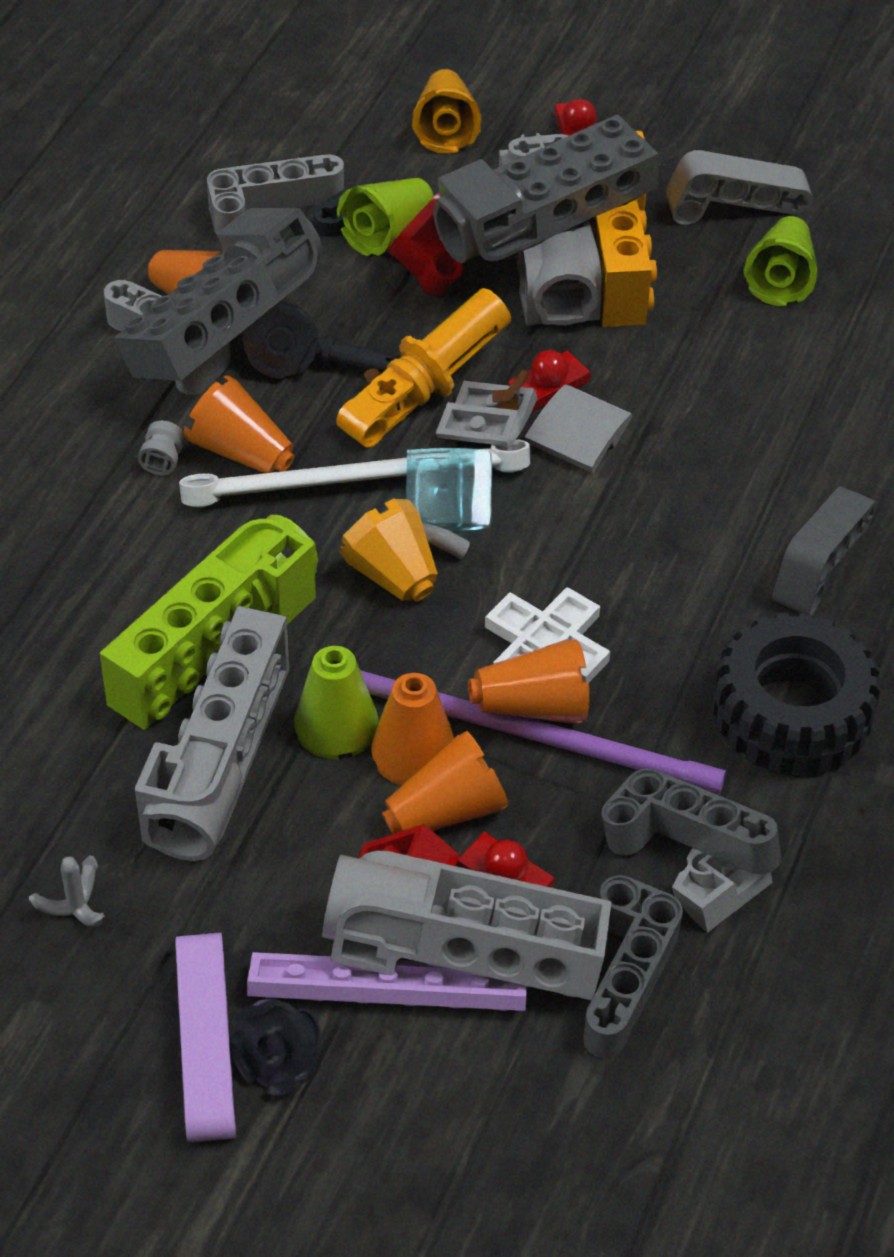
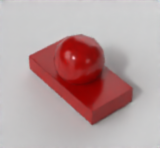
M575 99L569 103L555 104L554 114L561 134L570 136L596 124V109L586 99Z
M554 350L540 352L534 357L531 370L528 371L529 376L522 385L524 388H533L537 395L532 412L546 405L565 384L578 388L589 382L591 372L568 351L563 353ZM516 377L508 381V386L513 384Z
M483 832L457 861V867L545 887H554L555 877L530 862L525 849L519 843L510 839L497 840L486 832Z

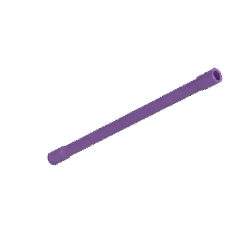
M360 670L370 695L388 700L396 680ZM438 692L447 717L635 770L655 769L714 794L720 795L726 770L694 761H682L536 719L480 712L477 704H471L469 700Z

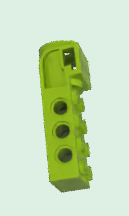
M270 515L266 519L252 520L237 529L99 653L107 706L143 730H146L156 720L165 717L171 706L181 696L195 689L199 680L207 672V665L211 654H218L221 647L220 636L224 623L232 621L238 606L286 616L288 625L316 598L315 574L317 572L318 556L315 542L298 525L281 515ZM287 546L294 552L289 558H286L281 553Z

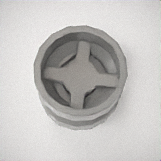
M161 420L150 424L145 436L146 442L143 443L138 454V462L141 467L155 475L162 476L172 473L178 461V453L181 452L186 440L183 430L169 421Z

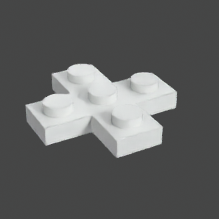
M568 587L544 611L539 610L509 592L485 617V628L512 643L494 663L566 639H577L582 647L587 667L580 668L583 682L590 683L605 667L610 658L609 650L582 635L599 617L600 606Z

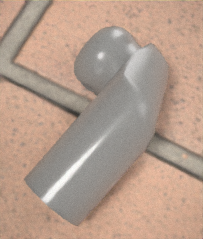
M422 522L428 544H432L458 559L464 557L470 544L468 540L448 529Z

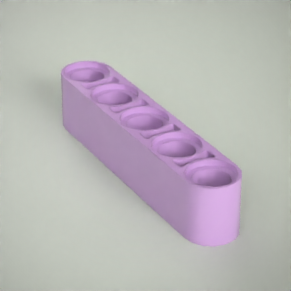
M222 933L177 936L176 958L187 1143L236 1138Z

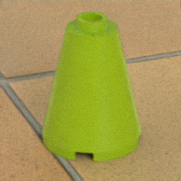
M411 178L357 185L346 190L340 197L337 207L338 217L342 215L345 227L341 228L343 236L351 247L362 255L369 256L375 254L378 256L387 252L400 233L434 197L432 189L423 179Z
M787 216L780 219L750 251L746 258L743 270L744 278L746 277L751 293L764 303L786 306L789 302L797 300L801 302L814 289L818 276L816 258L808 225L798 217Z
M328 646L319 650L312 660L294 715V728L301 746L313 755L326 759H339V755L352 752V756L362 753L372 744V739L378 726V713L353 653L341 646Z

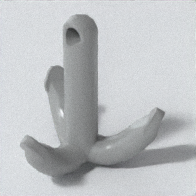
M91 855L82 862L81 875L79 865L73 857H65L62 860L61 875L66 900H52L39 896L38 893L29 896L30 902L37 910L53 916L74 914L80 922L90 927L101 925L103 917H105L103 913L94 912L87 905L98 868L96 859Z

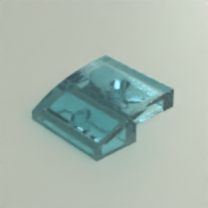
M462 448L407 450L406 500H410L418 510L422 522L438 527L449 526L452 531L491 528L492 453L490 451Z

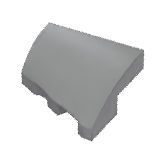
M692 848L687 857L688 865L678 874L672 889L683 909L708 933L773 882L771 872L767 874L750 873Z

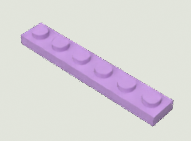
M252 952L247 980V996L272 999L332 1000L403 1004L407 1006L481 1008L499 1011H525L526 985L490 977H480L472 973L441 966H431L419 961L397 960L394 974L386 975L331 962V956Z

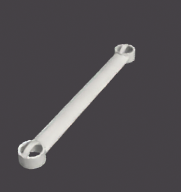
M515 439L510 446L491 445L489 449L228 478H218L212 474H195L180 480L181 502L191 507L202 508L217 502L221 496L489 466L501 472L513 473L530 465V448L527 441Z

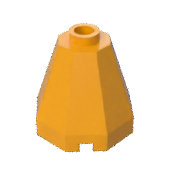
M394 498L384 503L389 510L380 514L375 508L365 513L343 535L342 542L345 546H340L339 552L350 566L402 601L414 599L415 602H418L433 592L435 588L433 584L438 574L418 510L410 500Z

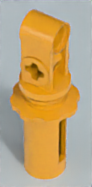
M481 288L423 340H417L411 336L404 337L401 340V345H399L402 357L391 361L387 365L386 371L376 377L356 397L342 406L336 418L337 426L364 447L370 448L380 442L387 432L404 420L418 405H424L430 399V395L433 392L444 397L451 394L454 388L451 375L511 323V315L506 305L492 291Z

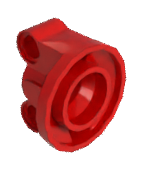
M439 192L407 225L387 250L390 256L397 259L418 279L421 288L433 296H441L446 293L463 272L462 263L454 260L445 249L435 226L433 209L436 199L439 198Z

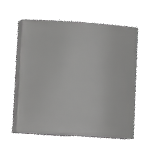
M463 381L456 402L447 403L436 435L438 438L510 446L519 436L530 417L537 400L535 390L533 388L521 387L518 394V410L497 408V402L492 401L494 390H508L510 386Z
M565 384L543 408L525 435V439L530 445L594 474L608 448H615L633 416L630 412Z

